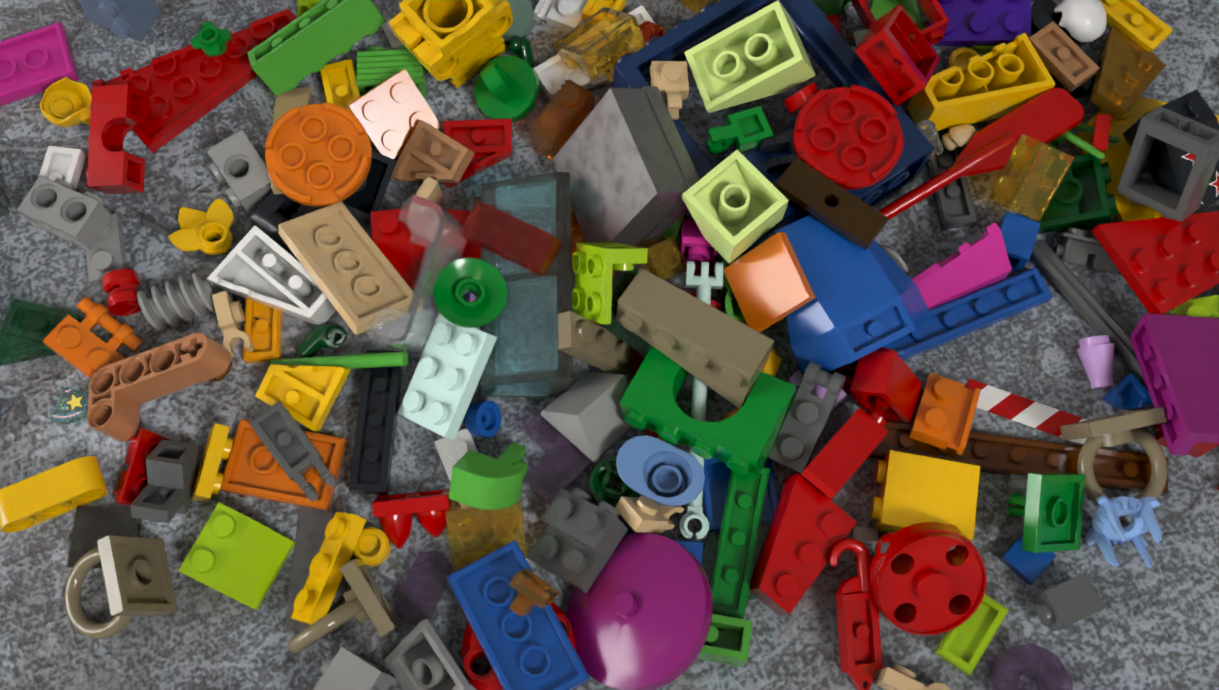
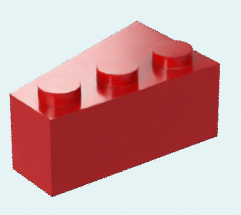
M798 473L784 479L781 488L783 491L777 509L773 513L772 524L766 542L762 545L749 587V591L776 614H790L830 560L833 547L838 541L845 539L857 523Z

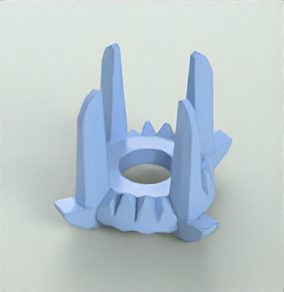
M1106 495L1098 497L1096 500L1100 505L1093 514V527L1089 529L1085 542L1089 546L1096 542L1106 561L1113 567H1118L1119 563L1110 543L1115 546L1117 543L1124 546L1125 542L1129 543L1132 540L1147 567L1152 568V561L1146 549L1148 543L1141 534H1145L1149 530L1156 543L1161 541L1162 531L1153 511V508L1160 506L1161 503L1154 497H1142L1139 499L1132 496H1120L1111 499ZM1130 516L1133 519L1128 526L1122 528L1119 517Z

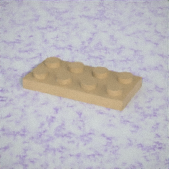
M342 201L279 224L278 234L355 335L418 308L419 298Z

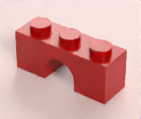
M129 84L92 86L90 134L88 136L89 153L86 170L88 188L106 194L144 193L145 159L125 152L123 150V141L130 130L137 127H147L148 93Z

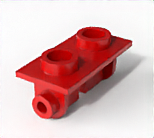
M144 428L136 431L135 437H131L129 440L130 446L124 462L129 465L128 470H122L117 488L113 492V495H116L115 503L127 506L133 503L148 485L146 458L162 440L170 439Z

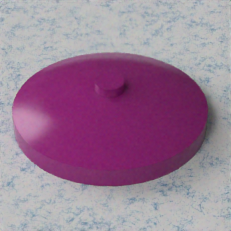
M637 533L624 536L587 594L574 586L570 594L567 619L570 621L574 634L575 651L588 675L603 685L616 690H655L675 680L693 663L706 641L713 610L711 587L708 577L696 557L672 539L652 533Z

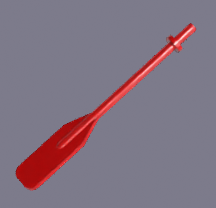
M1062 88L1046 90L975 133L951 167L881 208L878 212L890 220L958 178L1006 169L1080 124L1084 116L1082 105Z

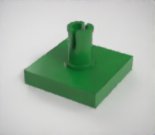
M1028 473L1026 495L1013 493L1008 500L1010 504L1024 506H1017V508L1008 507L1010 516L1024 518L1023 551L1044 553L1079 550L1085 474Z

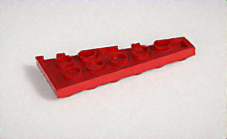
M289 9L251 22L247 29L233 34L229 31L231 39L228 41V47L223 54L216 57L207 56L202 49H194L190 45L152 59L151 65L135 71L132 68L120 71L121 76L105 82L101 78L91 82L93 86L129 84L149 94L147 127H137L132 129V131L154 153L258 75L251 68L247 52L294 21L296 17Z

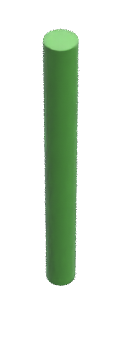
M406 351L284 358L272 359L270 364L342 366L350 369L407 366L408 354Z

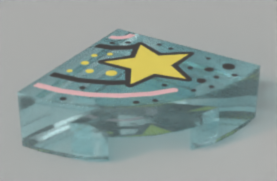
M66 387L50 420L58 424H73V422L85 418L88 412L89 395Z

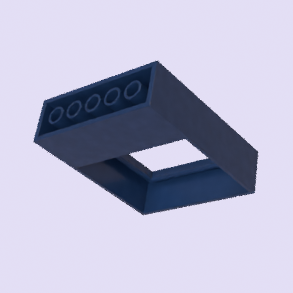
M721 0L716 4L713 2L706 5L695 17L690 20H681L670 32L662 37H653L642 49L633 54L628 53L622 56L614 65L613 88L641 89L643 86H651L649 82L651 81L650 67L652 61H685L687 59L685 51L777 0ZM779 0L791 16L804 48L837 88L851 87V85L868 88L884 97L898 113L896 116L902 128L904 146L895 167L883 180L872 186L847 190L873 207L916 179L934 147L899 105L896 106L863 61L812 0ZM673 120L694 168L701 179L715 167L679 120ZM794 125L777 136L786 135L789 131H793ZM760 147L744 157L775 186V183L783 173L767 174L764 164L771 158L787 156L790 153L787 148L778 153L763 154L760 151ZM789 200L783 219L742 254H747L772 237L773 232L810 215V213Z

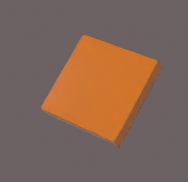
M783 232L776 233L723 269L747 325L759 333L816 298L786 233Z

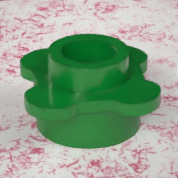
M205 22L202 24L199 34L191 39V45L194 49H202L207 56L216 57L226 51L231 34L228 29L215 27L213 22Z

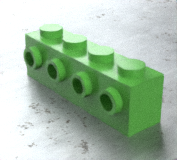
M322 0L247 52L251 68L276 96H279L283 92L293 90L309 74L322 70L327 62L338 54L347 53L354 43L364 36L376 33L386 21L374 0Z

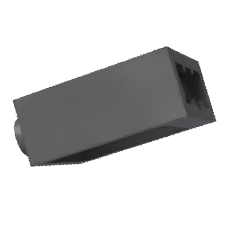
M1161 106L1141 118L1116 192L1128 197L1133 203L1146 205L1159 211L1162 216L1168 219L1182 222L1200 207L1219 159V130ZM1154 138L1196 155L1182 196L1140 178Z

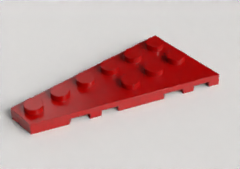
M1219 211L1194 213L1182 222L1159 217L1098 224L1091 230L1148 313L1166 314L1219 284Z

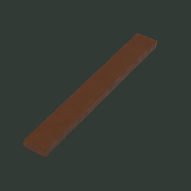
M885 420L887 423L884 428L889 433L869 456L883 459L889 450L977 465L980 466V472L1028 478V473H1078V457L1082 446L970 431L965 450L962 455L956 454L957 450L948 447L944 450L909 438L913 426L911 423ZM1100 448L1095 456L1093 465L1094 475L1101 488L1141 493L1148 485L1151 477V463L1147 454ZM1168 474L1165 487L1160 496L1168 494Z

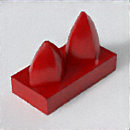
M450 488L377 496L372 502L374 518L379 517L384 533L398 549L403 547L410 535L413 513L417 514L422 527L436 538L442 533L449 519L450 507L453 503V500L449 499Z

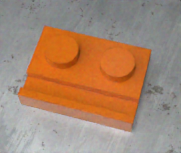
M929 373L909 438L944 450L948 447L957 450L956 454L962 455L967 444L981 389L975 388V390L965 388L963 383Z

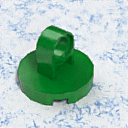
M500 56L491 60L481 69L476 79L474 94L477 105L485 115L491 119H511L512 123L524 119L534 110L536 106L534 101L538 91L540 92L541 84L537 72L525 60L517 56Z

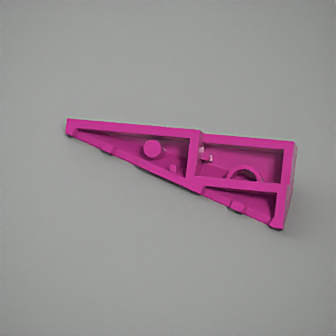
M994 222L986 228L981 238L971 244L965 242L958 247L956 253L939 263L933 264L912 279L929 310L1002 281L1007 277L1012 269L1001 229Z

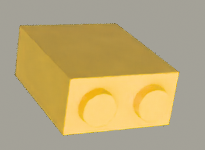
M889 450L882 461H877L874 482H878L880 485L878 497L873 496L870 507V518L875 519L874 529L881 532H897L904 527L916 523L938 522L957 526L970 541H973L980 466Z

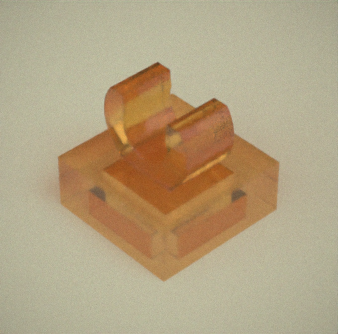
M529 569L518 571L509 585L517 590L519 594L509 608L519 616L524 617L525 614H530L535 605L540 608L551 605L559 591Z

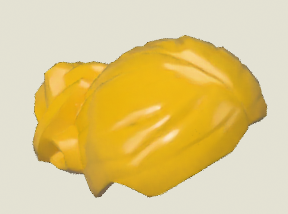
M65 77L53 83L45 90L39 105L42 115L48 121L61 127H72L82 122L90 127L92 91L87 85Z

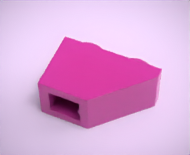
M683 219L680 233L679 271L686 272L687 261H694L695 276H700L701 262H709V273H714L717 251L703 237L694 219Z

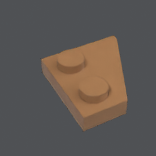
M420 119L395 164L391 178L399 182H423L425 178L430 177L438 182L459 183L475 152Z

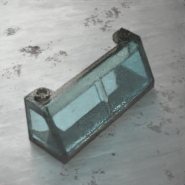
M552 172L481 184L479 197L473 196L472 217L479 218L480 259L493 265L503 276L507 287V300L503 311L493 322L479 327V330L493 335L497 339L477 385V396L558 398L567 391L573 379V356L558 350V314L572 311L570 173Z

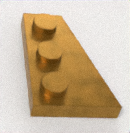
M1112 26L1105 35L1104 43L1106 45L1100 56L1101 66L1095 76L1090 101L1118 121L1167 65L1160 61L1156 54L1145 50Z

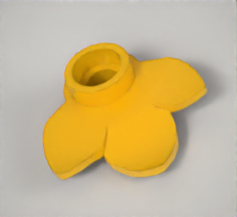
M220 198L216 199L209 206L207 213L181 207L178 215L181 230L168 236L170 242L182 251L201 250L208 255L222 254L231 247L233 242L232 233L229 230L234 222L233 212L228 204ZM213 239H220L215 242H210Z

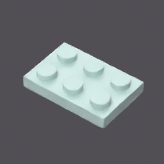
M439 313L398 414L444 438L455 440L497 337L476 328H464L454 325Z

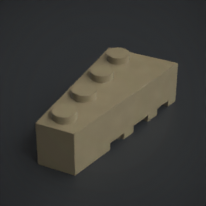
M641 268L618 300L616 320L624 328L637 334L741 409L761 372H764L774 340Z

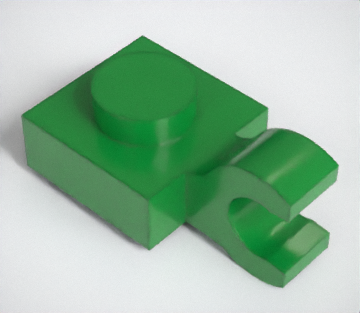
M761 106L727 115L726 126H719L708 130L710 139L706 140L705 143L710 154L722 152L732 144H735L737 150L742 152L759 147L761 141L766 138H773L774 134Z

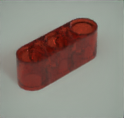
M480 201L476 202L459 231V234L471 243L543 277L546 276L563 246L559 239L548 232Z

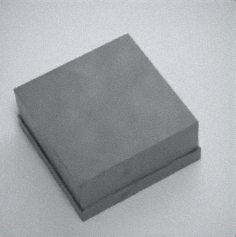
M643 86L641 89L610 88L552 159L586 242H617L649 249L688 210L682 199V194L700 180L657 86Z

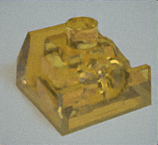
M603 7L552 45L567 68L572 70L579 68L580 71L594 79L601 72L606 75L608 81L612 82L616 62L625 54H633L632 49L635 51L642 49L645 43L634 15Z

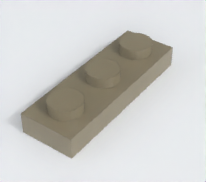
M572 311L558 314V350L607 373L630 375L632 350L628 340Z

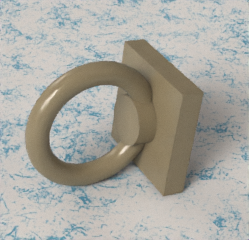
M1163 407L1129 411L1059 426L1062 440L1087 438L1079 453L1077 469L1078 474L1086 475L1085 493L1098 506L1100 505L1096 500L1098 497L1106 495L1109 499L1114 498L1099 486L1095 478L1093 465L1098 450L1103 447L1133 441L1145 450L1151 463L1149 483L1134 498L1154 497L1158 499L1167 481V460L1157 440L1141 427L1167 422Z
M108 535L97 540L98 547L85 553L75 563L65 586L64 602L70 622L82 635L93 639H105L116 635L128 625L133 616H167L178 611L163 539ZM100 562L111 616H114L105 623L91 621L85 615L81 604L83 581L89 570Z
M353 559L339 568L351 587L350 590L343 594L346 603L291 638L287 646L291 653H299L354 617L361 624L371 619L381 637L401 624L362 559Z

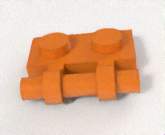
M84 297L77 304V308L87 315L81 323L68 314L42 340L47 347L90 380L98 369L126 359L117 352L124 344L133 352H136L144 343L143 340L134 334L135 330L127 323L122 325L108 314V308L101 303L95 304L88 297ZM98 324L113 335L107 343L91 332Z

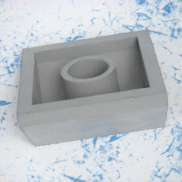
M589 371L543 409L540 414L594 463L634 428L623 418L620 400L629 386L623 374Z
M427 618L422 620L384 659L403 690H476L437 627Z

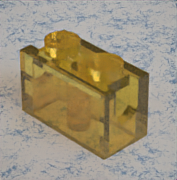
M1022 134L1019 142L1012 150L1004 170L996 180L989 198L1003 204L1008 209L1040 221L1074 157Z

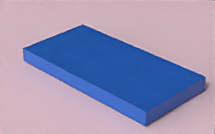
M516 540L446 576L504 690H573L590 680L585 667Z

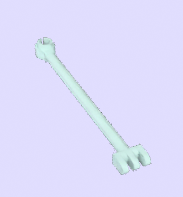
M687 261L685 287L697 288L696 298L710 305L711 289H722L723 263L716 262L714 267L715 276H708L709 262H701L700 276H695L694 261ZM693 376L691 418L706 422L707 385ZM690 448V454L697 458L704 471V458L695 454ZM703 490L695 500L687 504V512L679 521L681 534L691 540L693 535L687 527L690 519L696 518L701 522L700 531L695 533L696 541L702 539L709 530L708 519L702 513Z

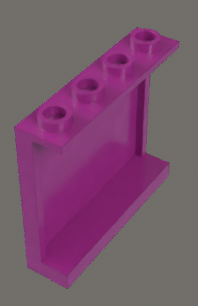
M1145 313L1131 333L1130 340L1154 408L1163 407L1167 422L1160 423L1170 454L1186 456L1197 442L1219 443V318Z

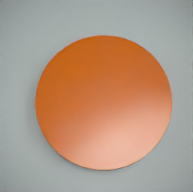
M327 102L306 105L300 108L296 106L284 113L272 126L264 147L266 149V166L273 183L285 196L307 206L333 205L350 197L365 181L372 162L371 142L361 122L345 108Z

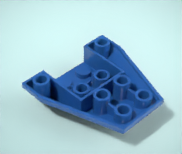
M811 214L773 232V235L778 232L786 233L816 297L785 317L789 349L802 376L811 361L822 365L821 370L830 372L917 330L932 318L917 285L875 240L865 251Z

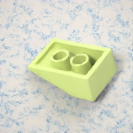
M779 0L684 52L706 110L709 113L783 93L816 76L793 20Z

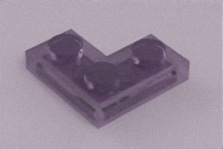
M547 403L523 428V432L547 453L523 480L541 499L550 505L561 488L567 491L594 462L540 415L542 410L549 405Z

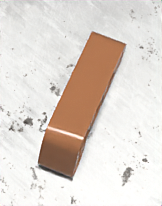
M199 332L98 369L92 376L89 384L88 425L117 441L129 440L139 427L140 404L222 375L230 365V352L216 341Z

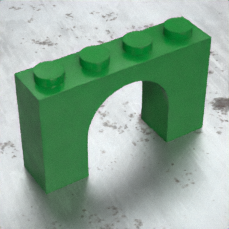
M651 346L620 400L625 421L636 429L644 430L647 428L658 433L661 439L670 444L676 445L679 442L686 445L695 454L704 459L710 460L712 457L726 463L727 467L742 475L750 473L758 477L795 398L796 385L761 372L744 405L737 413L717 422L699 421L686 415L676 403L677 394L689 372Z

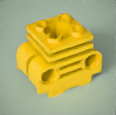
M403 0L398 4L401 12L388 22L393 34L437 81L447 79L457 89L507 49L502 36L511 27L513 14L510 4L506 0Z

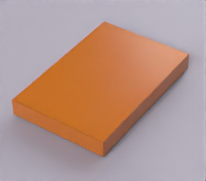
M240 419L220 490L227 493L329 512L335 486L331 488L329 485H326L314 466L303 475L318 491L319 498L311 502L296 481L293 482L249 424L251 421ZM303 431L324 458L322 460L337 480L347 440L345 438Z

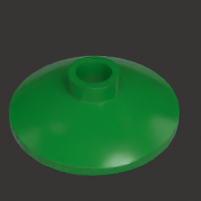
M462 258L447 264L439 272L434 282L433 298L438 311L447 321L464 328H478L493 322L501 314L507 300V287L501 273L490 263L477 258ZM472 293L476 296V300L467 302L463 299V295Z

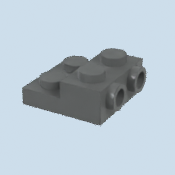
M574 487L571 493L561 488L541 517V520L547 527L526 557L537 566L587 594L628 528L618 519L620 512L610 504L601 501L596 506L591 503L593 499L579 488Z

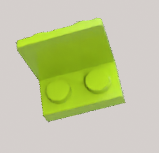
M617 242L576 243V252L572 256L575 288L571 293V304L574 313L602 325L611 324L613 270L630 271L633 270V264H647L648 248Z

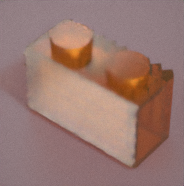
M570 79L565 80V84L561 85V89L557 90V94L553 95L554 99L549 100L550 104L545 105L546 109L541 110L542 114L537 115L538 119L533 120L534 124L529 125L533 149L552 160L594 109L595 99L593 98V93Z

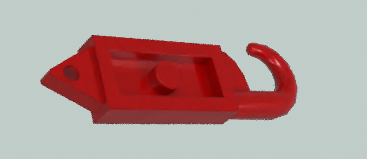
M845 538L836 543L830 554V565L835 567L837 566L840 554L845 550H852L856 556L857 575L844 580L838 587V592L835 593L841 672L848 674L857 690H870L877 670L883 669L879 611L870 585V565L872 559L869 549L863 542L856 538Z

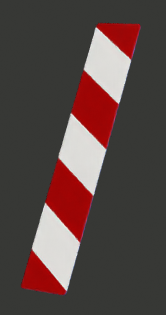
M968 379L966 388L975 390V388L981 389L976 408L1061 438L1059 426L1087 420L973 379ZM1087 438L1069 441L1083 445Z

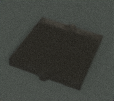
M77 506L73 533H70L68 536L71 540L67 567L73 568L75 563L85 553L98 547L97 540L108 535L143 538L140 535L142 519L132 518L131 507ZM101 562L91 569H102Z

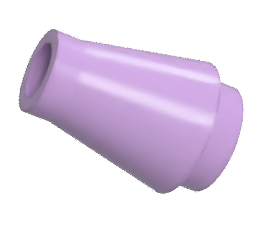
M1109 335L1080 339V348L1077 349V353L1090 381L1091 389L1113 387L1114 343H1110Z

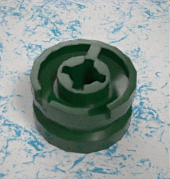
M617 457L604 459L596 465L591 473L590 491L592 499L597 506L601 501H604L615 508L622 496L639 498L641 495L622 481L617 472ZM612 480L622 482L623 485L620 493H617L615 489L609 488V483Z

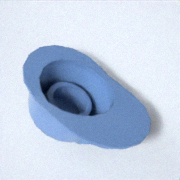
M648 435L635 436L625 441L618 450L616 458L617 472L624 484L652 499L659 505L674 507L686 505L695 500L703 490L705 481L703 467L697 458L686 451Z

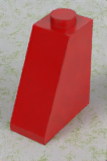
M858 408L803 470L801 476L832 501L888 435L889 431L884 428L887 422L870 408L867 412Z

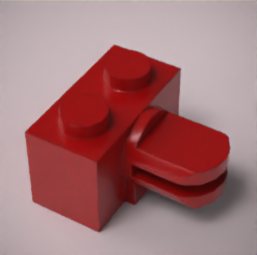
M881 347L860 358L857 365L847 364L832 371L833 374L838 372L846 376L842 390L847 395L854 396V400L865 411H868L870 408L884 420L912 423L922 383L896 351Z

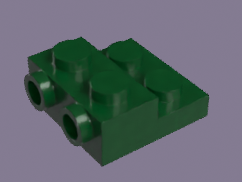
M1088 153L1026 166L1035 221L1041 223L1038 234L1072 227L1082 230L1094 229L1098 224L1112 223L1111 215L1118 214L1115 195H1107L1105 184L1112 183L1108 162L1101 163L1100 159Z

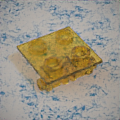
M521 503L496 510L468 508L445 512L453 573L514 540L517 541L528 562L524 533V512Z

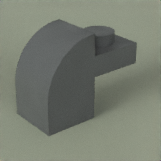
M162 440L146 458L148 485L131 504L132 518L149 520L156 523H169L176 513L186 514L193 502L191 496L199 471L198 445Z

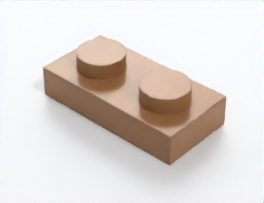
M1054 21L1029 37L1045 67L1069 92H1072L1095 76L1100 69Z

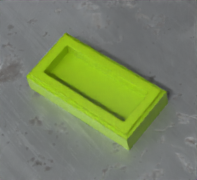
M984 594L982 602L974 614L960 626L946 632L934 654L965 675H971L1009 609Z

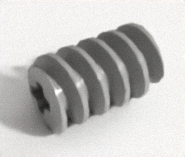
M206 269L205 280H202L197 272L192 273L193 284L190 285L183 276L179 277L178 289H175L167 281L164 283L165 293L163 294L156 286H152L151 298H148L142 290L138 291V303L146 321L156 330L163 331L166 329L167 323L175 327L180 324L181 319L186 322L192 321L194 313L198 317L206 316L208 309L216 313L212 294L219 293V288L207 279L211 272Z

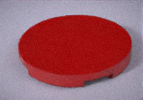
M851 85V87L823 89L806 101L797 116L793 130V144L798 159L845 190L862 189L872 186L883 180L893 170L901 156L904 139L900 122L896 116L898 113L884 97L865 87Z

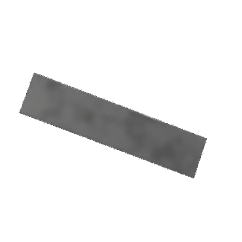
M334 493L329 512L299 507L285 631H303L310 626L291 619V615L294 611L295 598L304 588L310 574V563L314 556L319 553L325 539V529L332 518Z

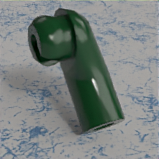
M523 35L522 38L511 36L508 51L512 54H519V58L525 60L534 68L535 62L530 41Z
M317 325L294 349L302 357H311L319 348L340 347L345 343L347 333L340 325Z

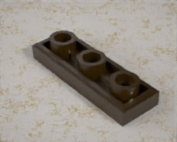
M797 157L775 183V187L786 198L865 251L889 220L888 217Z

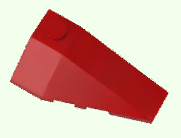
M417 208L371 212L373 242L411 289L428 284V280L437 277L447 264L462 258L484 260L517 246L513 212Z

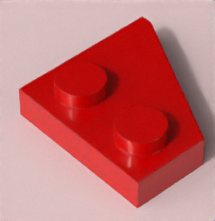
M511 119L444 121V133L475 152L459 183L513 155ZM444 182L446 188H447V187H453V186L459 184V183H445V182Z

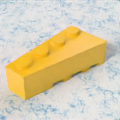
M1026 33L1016 36L1015 40L1009 44L1001 43L995 46L991 52L981 57L976 55L969 58L964 65L959 67L952 66L931 76L927 86L912 96L907 109L915 125L925 134L949 129L961 124H973L1001 118L1046 90L1053 88L1055 82Z

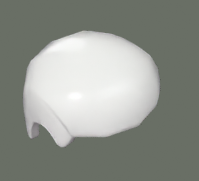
M1063 0L1055 7L1054 12H1062L1059 26L1066 28L1071 37L1081 43L1093 42L1106 29V11L1100 0Z

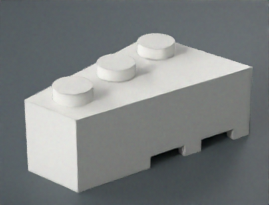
M256 225L207 278L225 291L277 309L314 325H323L336 311L302 264Z

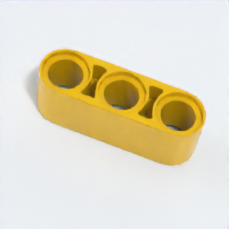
M95 456L80 457L0 489V530L3 533L22 531L103 498L107 495L108 489L99 459Z

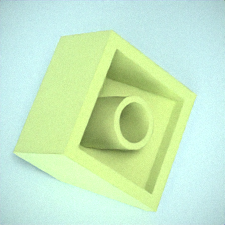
M738 150L734 151L682 194V199L703 237L729 264L783 219L789 201Z

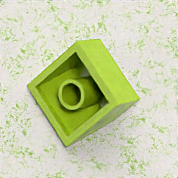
M219 502L178 571L258 610L293 549L295 542Z

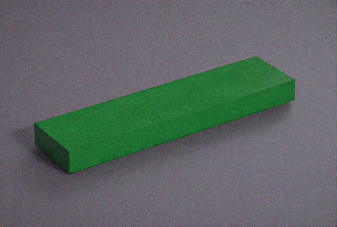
M762 467L758 477L750 473L742 475L732 470L730 471L710 581L713 603L712 613L744 619L770 468Z

